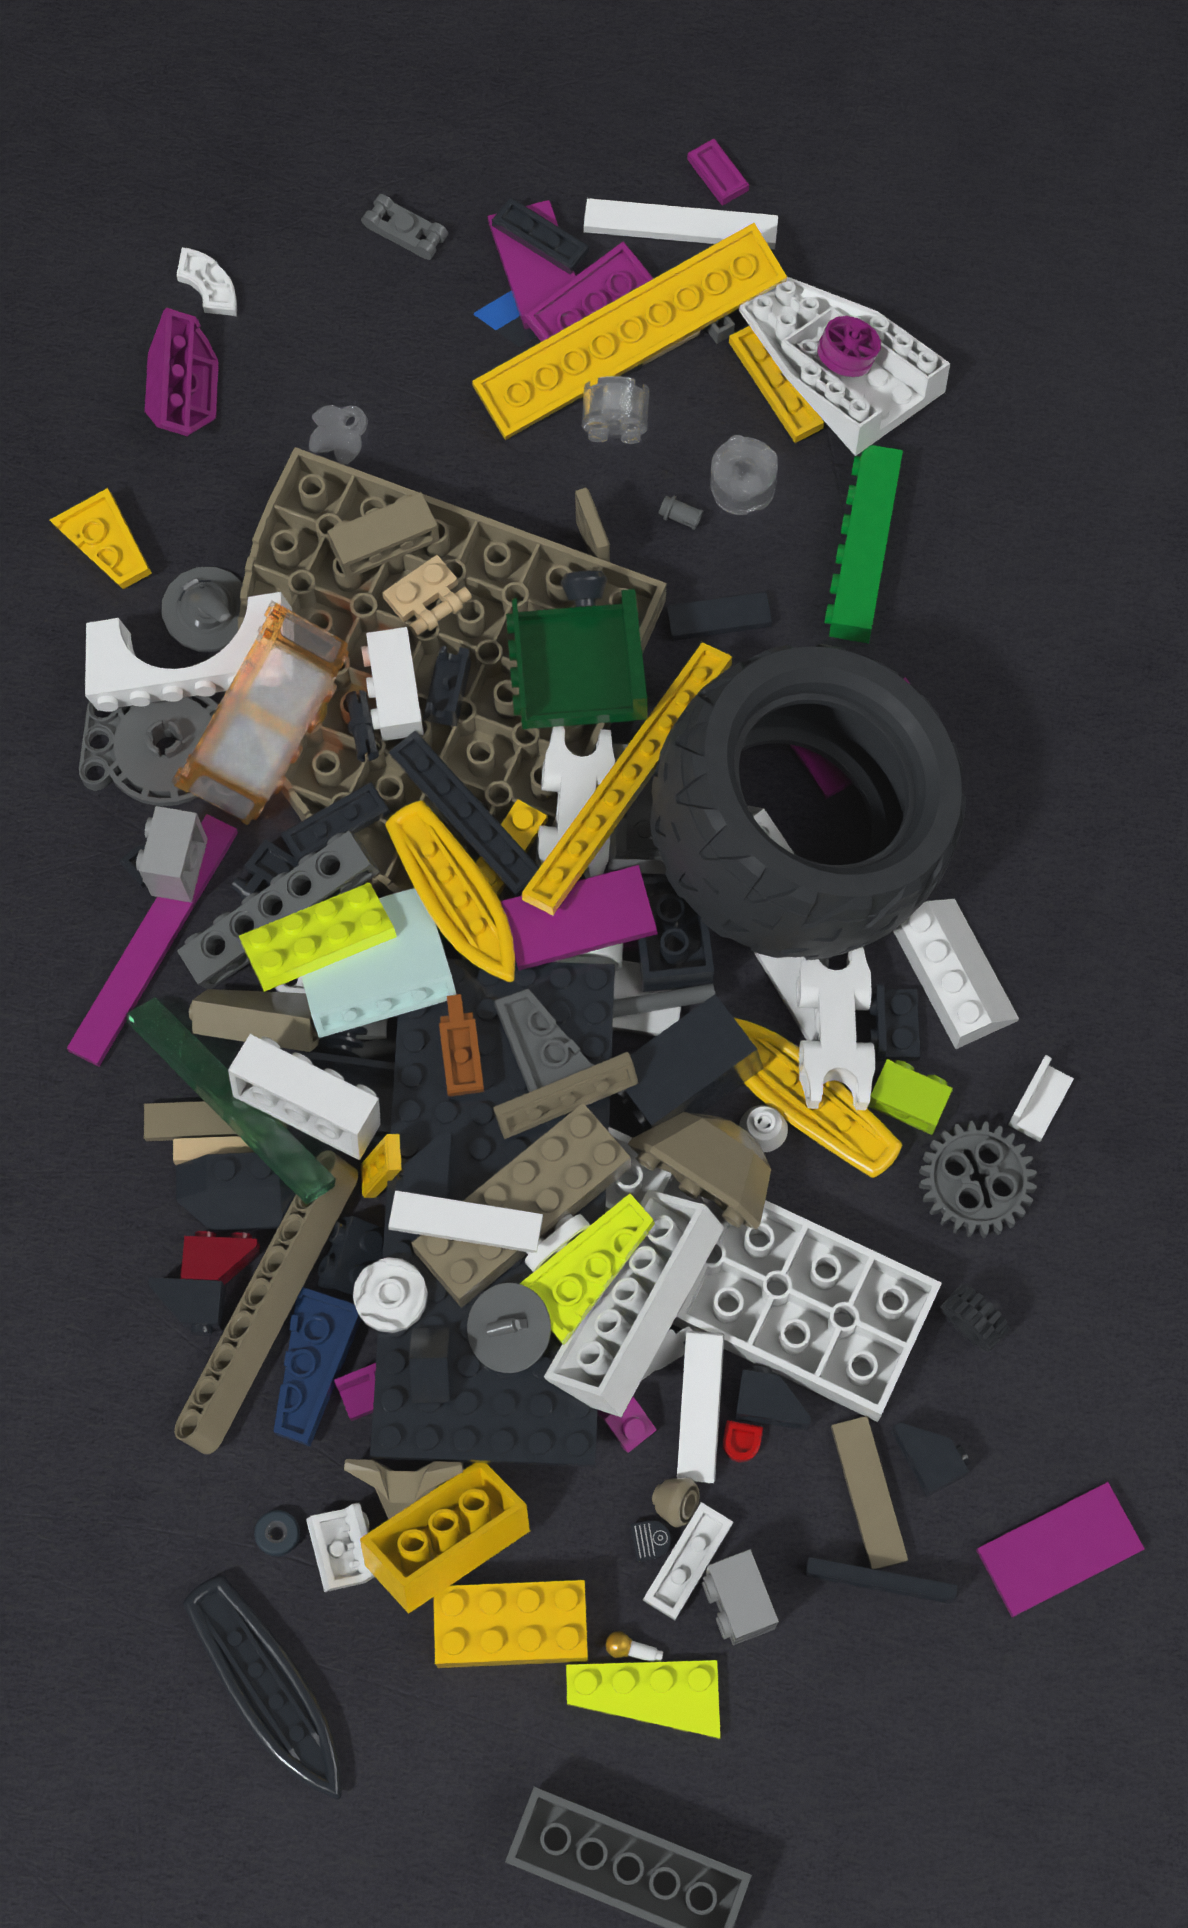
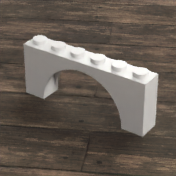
M281 592L248 597L245 618L230 643L210 659L200 664L180 669L158 668L138 659L132 647L131 633L119 618L86 623L85 696L98 711L110 712L117 710L119 707L132 705L142 707L149 705L151 702L164 700L175 702L183 697L196 695L207 697L214 695L216 692L229 690L244 691L248 687L261 685L277 686L281 682L293 681L292 607Z

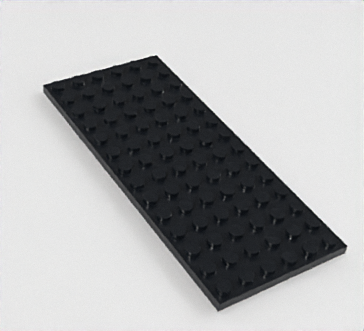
M447 959L456 994H461L463 1012H472L473 1019L476 1022L484 1092L448 1097L439 1023H441L440 1017L449 1016L447 1001L398 1015L390 1134H399L402 1170L393 1180L387 1181L383 1259L387 1257L398 1258L414 1265L424 1278L428 1296L426 1308L420 1319L408 1329L394 1333L378 1331L370 1457L371 1459L595 1467L598 1409L590 1407L544 1378L562 1345L551 1331L548 1346L541 1358L531 1367L516 1373H502L485 1366L474 1354L468 1340V1317L475 1301L483 1292L495 1285L502 1283L520 1284L530 1276L533 1271L525 1263L528 1254L461 1308L415 1254L412 1242L421 1235L389 1230L388 1226L396 1191L397 1176L404 1175L405 1163L444 1130L452 1131L454 1139L449 1199L463 1201L571 1113H566L504 1139L493 1107L527 1094L529 1091L495 1008V1000L529 989L556 1020V1024L567 1037L577 1044L580 1052L591 1064L597 1065L612 1058L615 964L550 962L518 970L515 961V979L513 982H507L487 973L468 959ZM610 1096L586 1105V1107L609 1132ZM606 1189L574 1216L581 1214L590 1225L603 1216L606 1210ZM449 1327L450 1403L413 1404L409 1361L412 1328Z

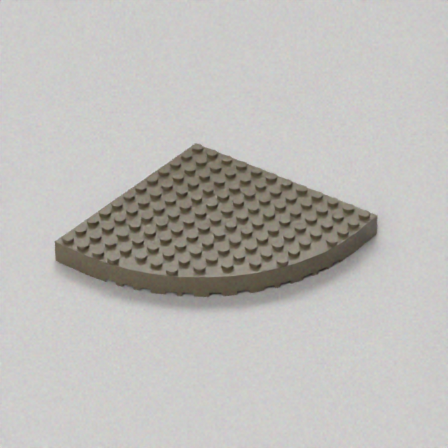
M295 447L268 500L252 539L253 545L250 556L247 558L243 586L241 587V604L238 617L239 630L246 615L248 597L281 592L292 607L293 681L281 682L277 686L261 685L248 687L245 690L247 705L264 757L284 796L303 821L366 784L373 783L389 808L390 814L354 835L361 840L380 870L378 874L366 881L365 884L370 882L373 889L384 897L415 888L385 825L386 821L393 814L413 802L424 801L459 841L474 862H477L480 857L477 852L391 758L389 751L405 738L383 741L381 730L375 729L374 736L379 752L378 758L368 761L367 754H364L365 762L357 760L354 736L349 733L348 723L351 720L345 696L349 692L356 691L358 699L360 698L359 690L365 691L368 696L370 716L371 709L377 708L376 697L369 698L366 678L373 676L371 666L364 667L361 646H368L366 633L407 627L424 734L420 736L500 824H502L517 799L547 815L548 821L545 826L556 827L558 792L541 790L543 762L550 744L553 727L522 729L521 715L514 716L513 695L519 694V688H512L510 667H517V660L510 661L508 640H515V634H508L506 613H513L512 599L517 598L518 612L576 607L575 601L568 600L561 585L563 576L566 573L578 571H602L607 577V583L602 599L596 600V606L622 604L621 590L635 589L643 654L666 602L667 583L424 494L422 495L438 526L439 541L346 579L330 546L327 530L332 529L341 521H352L364 516L367 511L373 508L386 507L395 503L402 496L415 495L419 492ZM438 555L458 579V585L450 591L456 593L463 587H466L472 598L463 604V609L456 614L450 613L438 621L436 628L431 631L425 630L420 635L415 636L409 625L416 621L417 617L414 615L403 623L384 600L382 592ZM438 598L425 608L431 610L442 601ZM442 646H446L447 652L453 655L458 654L460 647L470 650L471 668L457 727L423 721L436 659ZM612 722L564 726V739L567 749L572 754L580 757L593 754L596 750L600 729L609 730ZM537 838L527 852L534 862L536 861ZM505 886L498 898L500 901L515 898L516 896Z

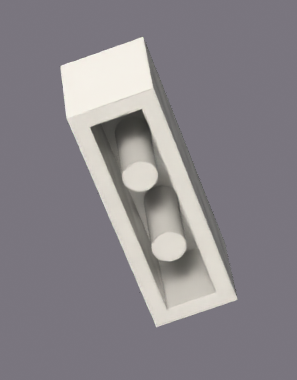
M407 627L366 633L368 646H361L364 667L371 666L373 676L366 678L369 698L376 697L377 708L371 709L373 729L381 730L383 741L406 738L414 731L419 735H424Z

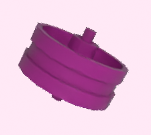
M838 316L830 320L817 344V353L821 361L830 370L847 377H861L868 373L881 349V340L877 332L868 323L850 316Z

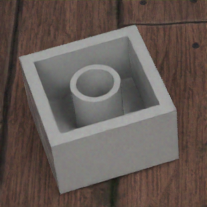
M156 806L153 818L149 817L145 825V838H147L145 849H141L138 853L136 868L139 870L151 896L192 903L208 838L197 813Z
M751 1549L708 1565L706 1577L703 1578L704 1582H702L709 1603L716 1602L720 1613L717 1614L716 1622L723 1639L730 1637L734 1646L775 1630L779 1621Z

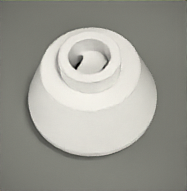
M758 1105L750 1108L744 1113L739 1127L746 1130L760 1144L763 1152H770L779 1148L785 1141L788 1133L787 1121L779 1111L768 1105Z

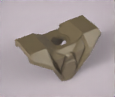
M346 1459L344 1470L375 1487L387 1517L390 1519L449 1479L463 1473L464 1463L434 1461L414 1472L393 1471L377 1460Z

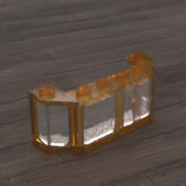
M271 600L264 613L266 619L257 630L259 634L192 754L189 753L184 767L179 766L172 779L175 787L202 798L237 817L246 825L252 819L256 820L259 817L271 794L277 795L286 780V776L282 774L289 762L294 764L299 758L303 749L300 742L306 732L311 734L320 718V715L316 713L323 702L328 703L337 688L334 681L349 654V651L346 650L349 643Z

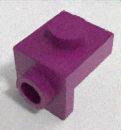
M632 1396L622 1417L598 1410L597 1416L605 1422L622 1448L628 1453L657 1430L634 1396Z

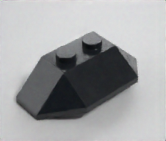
M281 1151L207 1154L176 1165V1200L211 1232L278 1229L315 1158Z

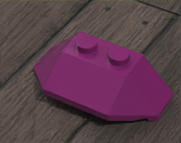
M165 308L148 352L145 412L158 428L189 436L216 419L218 359L208 339L199 327L201 325L195 316Z

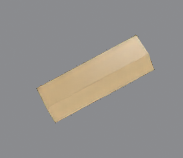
M263 1135L173 1139V1161L175 1165L207 1154L265 1152Z

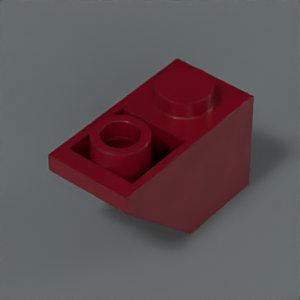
M197 1231L194 1236H184L181 1279L222 1281L225 1285L260 1255L261 1246L258 1240L252 1239V1235L248 1233H231L230 1238L216 1237L214 1232Z

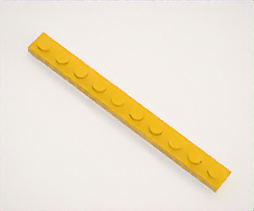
M703 642L700 644L522 891L523 901L552 916L555 914L655 773L663 744L682 712L705 685L732 665V656Z

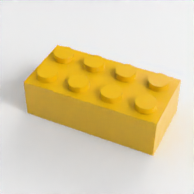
M475 1462L464 1469L463 1473L449 1479L361 1537L360 1543L365 1566L409 1614L530 1532L527 1505L487 1463Z
M585 1580L447 1587L434 1596L436 1666L438 1668L588 1662Z

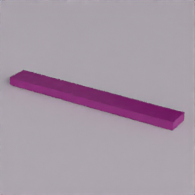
M206 814L201 824L208 840L192 903L162 897L155 899L69 1043L67 1050L70 1053L98 1067L101 1065L238 834L236 828Z

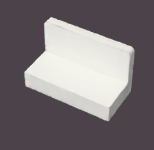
M1047 1055L1042 1060L1008 1125L1039 1142L1073 1081L1072 1077L1049 1066L1052 1058Z

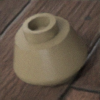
M689 1477L666 1479L655 1488L652 1502L655 1505L656 1512L671 1526L678 1528L688 1524L695 1514L699 1504V1489L694 1480Z

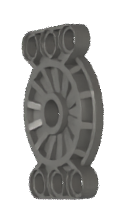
M196 695L194 697L204 701L208 707L203 708L198 702L193 701L192 696L183 697L175 702L164 700L151 702L149 705L142 707L134 705L119 707L117 710L112 711L108 717L100 718L95 715L96 708L89 701L79 763L80 778L88 789L94 791L106 788L113 780L115 785L129 797L142 803L156 806H173L192 801L209 791L213 785L216 786L218 792L224 798L237 799L246 792L248 786L254 724L248 705L243 702H233L221 711L217 703L208 696ZM129 708L130 710L124 715L123 712ZM243 712L247 714L248 720L242 726H233L229 722L232 714ZM216 713L218 717L215 720H213V717ZM102 734L109 738L108 744L102 749H94L90 745L91 740L97 735ZM165 737L177 739L171 747L165 748V755H161L156 744ZM233 743H239L244 746L243 754L237 758H231L225 753L226 748ZM93 766H100L105 769L104 776L97 781L86 778L87 771ZM233 774L240 777L241 781L237 788L229 790L222 786V781L226 776ZM125 784L132 785L136 790L140 791L141 794L131 790Z

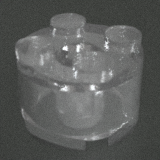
M619 376L598 378V383L590 386V381L584 385L582 428L588 432V439L594 442H605L609 437L621 438L622 442L628 444L639 443L641 435L646 433L648 429L650 395L648 386L643 384V389L635 386L634 379Z
M742 435L730 437L727 442L717 449L712 458L710 487L716 503L725 511L736 515H748V512L760 511L767 507L772 501L776 490L778 473L777 454L760 440L743 437Z

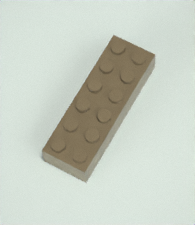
M582 1103L463 1200V1202L543 1214L540 1238L542 1237L545 1240L555 1231V1225L568 1214L574 1216L631 1169V1157L586 1105ZM425 1235L419 1236L412 1242L415 1254L461 1308L527 1254L524 1251Z

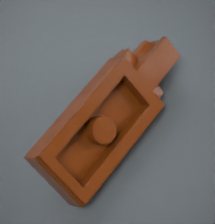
M461 994L447 996L449 1016L440 1017L441 1023H439L448 1097L484 1092L477 1029L473 1013L463 1012Z

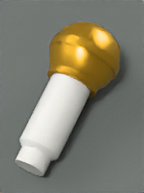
M613 1632L606 1640V1650L614 1658L632 1656L649 1662H661L662 1651L657 1650L656 1647L632 1641L624 1632Z

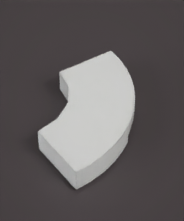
M182 247L177 270L178 281L189 284L199 291L203 298L205 313L236 316L237 299L230 277L213 258L202 252Z

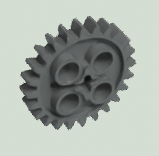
M970 1121L966 1132L963 1131L959 1124H956L953 1129V1137L944 1130L941 1134L943 1144L935 1140L932 1141L930 1147L934 1153L925 1152L923 1160L929 1165L921 1166L919 1170L921 1175L928 1177L920 1181L919 1188L930 1190L924 1195L922 1200L923 1202L934 1201L935 1203L931 1208L930 1214L934 1215L941 1212L943 1214L940 1222L942 1226L950 1220L953 1221V1233H957L961 1226L966 1227L967 1237H971L974 1230L979 1229L981 1236L986 1238L990 1227L999 1235L1002 1232V1222L1009 1228H1013L1015 1225L1013 1215L1022 1219L1026 1212L1021 1205L1030 1206L1033 1202V1199L1025 1193H1034L1037 1185L1028 1182V1180L1035 1178L1037 1171L1026 1169L1031 1164L1033 1157H1021V1153L1026 1145L1020 1144L1014 1147L1012 1145L1015 1138L1014 1133L1006 1138L1001 1137L1002 1126H999L994 1133L989 1132L988 1122H984L981 1130H976L973 1121ZM984 1150L990 1151L995 1155L996 1162L992 1164L984 1163L979 1158L978 1153ZM964 1151L970 1152V1155L972 1157V1164H970V1161L964 1155ZM950 1162L958 1163L963 1169V1174L959 1176L951 1175L947 1172L945 1165ZM974 1172L978 1178H985L982 1188L978 1181H971ZM995 1183L1005 1184L1010 1190V1195L1005 1197L998 1196L993 1191L992 1185ZM983 1193L985 1194L989 1203H991L992 1208L986 1207L984 1203ZM962 1195L972 1196L976 1200L977 1207L972 1209L963 1207L959 1202V1197Z

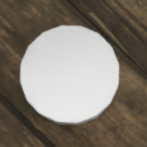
M389 1257L380 1259L378 1262H374L372 1265L364 1268L355 1282L353 1292L357 1313L363 1321L377 1331L390 1333L408 1329L416 1323L426 1308L428 1296L424 1278L417 1268L403 1259Z

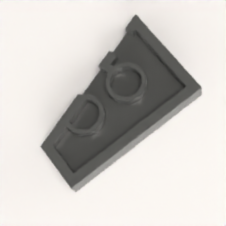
M529 989L495 1000V1008L529 1092L595 1066L580 1052L577 1044L567 1037L556 1024V1020Z

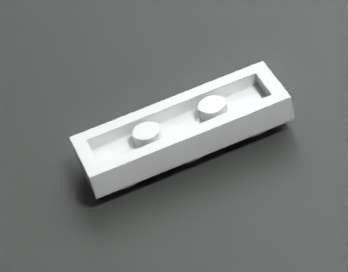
M701 1502L643 1601L676 1620L731 1528L733 1521Z

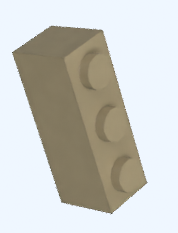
M421 492L415 495L402 496L391 505L383 508H373L367 511L364 516L352 521H341L332 529L327 530L330 546L346 579L439 541L437 523Z

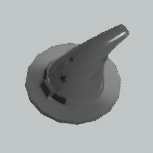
M196 567L181 573L169 584L162 599V619L169 634L182 646L198 652H216L224 649L238 632V617L241 604L240 594L243 582L233 573L217 567Z

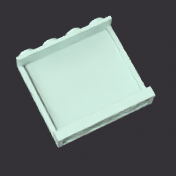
M415 888L379 898L394 926L396 938L301 976L319 1038L447 1001V996L457 995L436 924L426 910Z

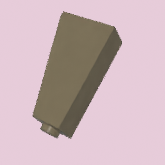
M207 989L192 1000L189 1008V1018L192 1020L193 1034L243 1042L251 1034L259 1039L261 1037H268L281 1048L311 1052L318 1046L319 1037L310 1012L306 993Z

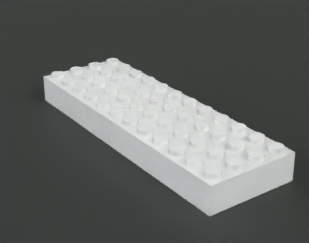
M609 1127V1133L631 1157V1169L606 1188L605 1213L629 1193L641 1204L647 1191L652 1190L706 1205L724 1227L672 1324L682 1329L691 1327L693 1331L724 1334V1349L759 1366L770 1368L772 1372L878 1422L942 1283L766 1200L761 1224L757 1230L745 1225L737 1228L722 1217L724 1211L713 1201L700 1196L697 1199H693L679 1189L681 1183L671 1173L658 1168L651 1171L642 1166L636 1160L638 1154L627 1145L632 1137Z

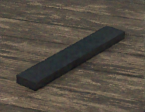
M414 731L389 751L391 758L516 897L522 896V891L538 871L539 866L424 739Z

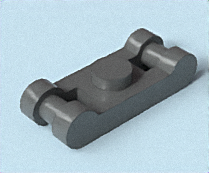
M384 194L377 196L373 202V209L366 211L361 218L362 223L368 229L427 260L432 259L437 251L436 246L438 243H443L449 234L447 229L441 224L425 220L395 204ZM384 214L391 217L388 222L382 220ZM422 235L427 237L426 239H419Z

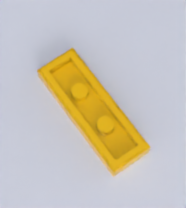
M386 1134L361 1163L362 1196L364 1198H376L387 1186V1181L393 1180L402 1170L399 1134Z

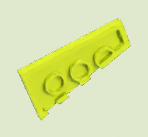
M631 1193L520 1283L532 1289L543 1300L550 1315L551 1331L563 1345L566 1344L655 1225L652 1217Z
M717 1660L566 1665L567 1705L720 1739Z

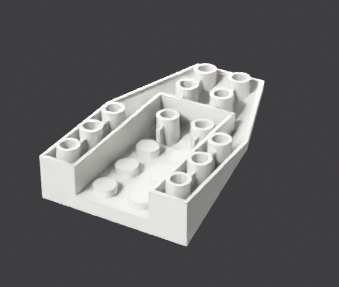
M787 277V281L777 285L776 288L755 297L739 307L740 313L787 380L855 456L945 393L950 363L876 310ZM838 316H850L868 323L877 332L881 340V349L871 369L861 377H847L837 374L821 361L817 353V344L823 335L825 327L830 320Z

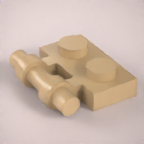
M438 555L382 592L384 600L403 623L414 615L417 617V620L409 625L415 636L420 635L425 630H433L438 626V621L450 613L456 614L463 609V604L472 598L466 587H463L456 593L450 591L458 585V579ZM438 598L442 601L431 610L425 608Z

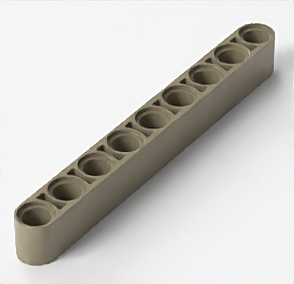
M331 1150L320 1153L310 1166L176 1422L174 1431L176 1437L203 1454L213 1453L222 1443L358 1180L357 1169Z

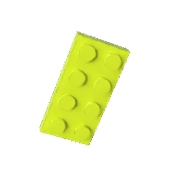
M370 882L239 935L243 949L264 992L397 937L394 926Z

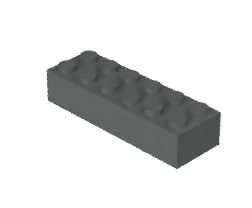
M536 1787L532 1790L505 1861L514 1867L664 1928H733L752 1876Z

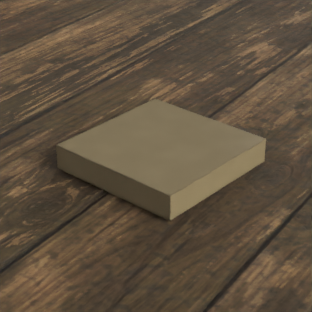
M589 489L576 490V523L588 555L610 562V543Z

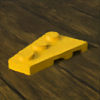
M108 488L50 519L56 528L122 589L152 574Z

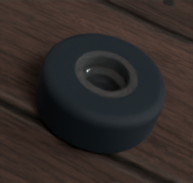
M273 1510L267 1512L258 1520L254 1536L257 1545L263 1552L270 1556H284L297 1546L300 1538V1528L292 1515L285 1511ZM276 1527L283 1529V1536L278 1540L273 1539L271 1536V1531Z

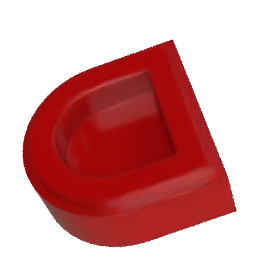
M727 1420L723 1439V1448L727 1456L737 1462H747L753 1459L760 1447L763 1427Z

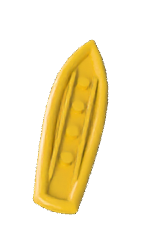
M419 800L401 808L386 821L385 825L406 872L429 915L446 939L471 963L493 976L507 982H513L515 979L513 937L505 911L487 878L459 841L424 801Z
M733 1017L759 1052L763 1069L744 1082L766 1105L779 1111L784 1119L871 1178L877 1177L893 1164L900 1153L902 1143L868 1108L866 1110L855 1109L851 1091L839 1081H828L823 1084V1095L819 1108H808L803 1087L799 1080V1047L769 1029Z

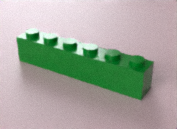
M870 445L862 451L861 456L854 457L851 475L858 477L856 485H849L846 504L852 505L851 515L844 514L841 534L847 535L846 544L838 545L835 562L836 564H842L840 574L833 573L830 589L831 594H836L835 604L828 603L825 624H831L829 637L869 643L903 450Z

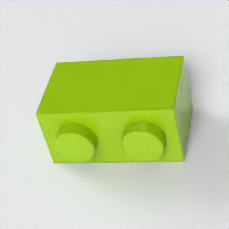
M887 1059L870 1095L868 1107L933 1135L953 1088L947 1086V1082L938 1076L927 1075L926 1077L915 1072L914 1067L904 1061L895 1060V1062Z

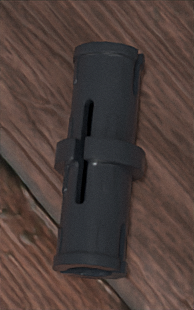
M359 690L360 698L357 699L356 691H352L345 696L351 720L348 723L349 733L354 736L357 760L365 762L364 754H367L368 761H372L378 758L379 752L376 746L367 692Z

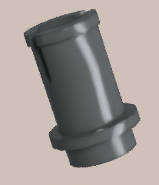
M666 495L659 510V514L664 516L663 519L667 521L669 518L696 530L703 510L676 500L677 496L675 495L672 498Z

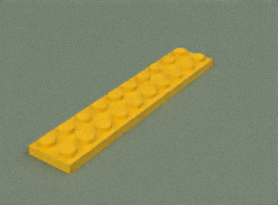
M752 223L472 381V385L502 436L507 440L739 309L740 305L776 288L777 285L787 281V276L756 224Z

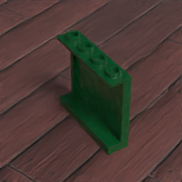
M635 589L621 590L622 604L518 612L517 598L512 599L513 613H506L508 634H515V640H508L510 661L517 660V667H510L512 688H519V694L513 695L514 716L521 715L522 729L647 720V693Z

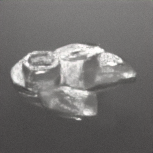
M328 405L318 409L312 415V419L318 427L311 434L309 449L315 453L334 450L338 463L346 466L354 460L362 448L361 435L367 427V416L357 406H347L340 409L336 406ZM350 417H355L354 423L346 426V421Z

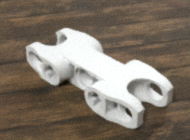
M564 726L553 727L550 744L543 762L541 790L558 792L556 827L539 826L535 861L539 868L615 764L611 730L600 729L595 752L589 756L580 757L572 754L567 749L564 739ZM610 836L583 874L586 879L604 873L609 860Z
M861 947L848 952L847 967L842 970L828 969L822 965L819 959L806 960L804 957H801L799 975L796 980L797 1007L814 1008L815 1041L802 1040L799 1047V1080L803 1087L807 1107L818 1109L819 1103L822 1100L823 1084L835 1080L849 1087L856 1110H866L870 1103L871 1084L875 1072V1051L873 1043L856 1042L855 1010H869L871 1004V972L865 958L864 949Z

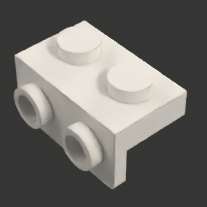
M360 1503L351 1504L342 1510L313 1515L306 1519L324 1592L364 1584L375 1577L364 1563L360 1538L369 1532V1520L367 1515L362 1512Z

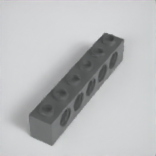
M350 831L334 835L322 850L304 856L299 861V866L289 873L284 872L274 877L269 887L260 893L255 892L247 896L242 901V905L233 912H226L218 916L213 921L214 925L204 932H198L188 937L185 945L177 951L197 984L206 989H213L250 963L239 938V935L243 934L244 926L248 922L254 921V930L357 888L378 874L380 870L361 840ZM340 861L338 872L329 876L328 871L331 864ZM311 881L310 891L301 896V886L305 882ZM278 901H282V910L277 915L272 916L273 905ZM225 940L224 951L219 955H215L216 945Z

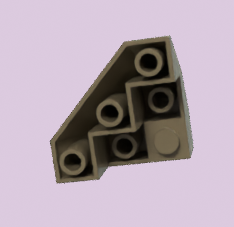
M683 1112L632 1138L627 1144L638 1154L636 1160L642 1166L651 1171L658 1168L671 1173L681 1183L679 1189L693 1199H697L700 1196L713 1201L724 1211L722 1217L731 1225L737 1228L745 1225L755 1230L760 1226L771 1168L760 1144L746 1130L732 1121L718 1116Z

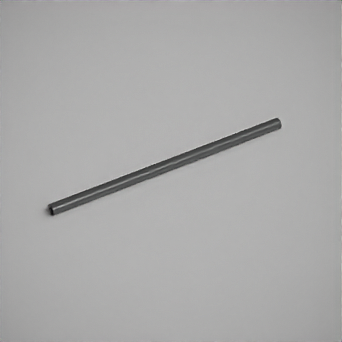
M712 983L614 1000L613 1018L703 1003L715 994L714 985ZM396 1037L363 1042V1048L352 1049V1052L358 1054L363 1059L395 1055Z

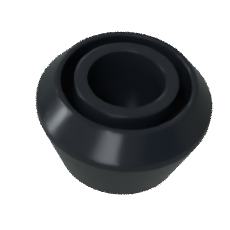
M602 571L566 573L561 580V585L568 600L575 601L576 607L596 606V600L602 599L607 583V577Z

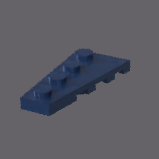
M302 1287L296 1298L294 1315H291L289 1328L291 1336L289 1349L286 1351L284 1366L286 1367L283 1385L280 1387L274 1433L276 1435L309 1447L311 1446L334 1389V1380L338 1378L362 1319L357 1313L355 1304Z

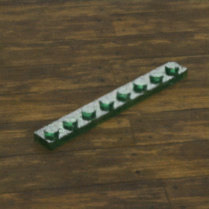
M156 997L127 1013V1023L306 1205L335 1187L336 1178L275 1117L233 1097L228 1069Z

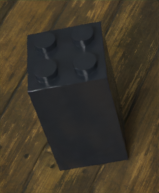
M714 994L630 1055L638 1084L615 1094L627 1110L634 1107V1110L631 1112L636 1118L639 1127L645 1132L683 1112L703 1113L761 1071L763 1065L756 1046L716 994Z

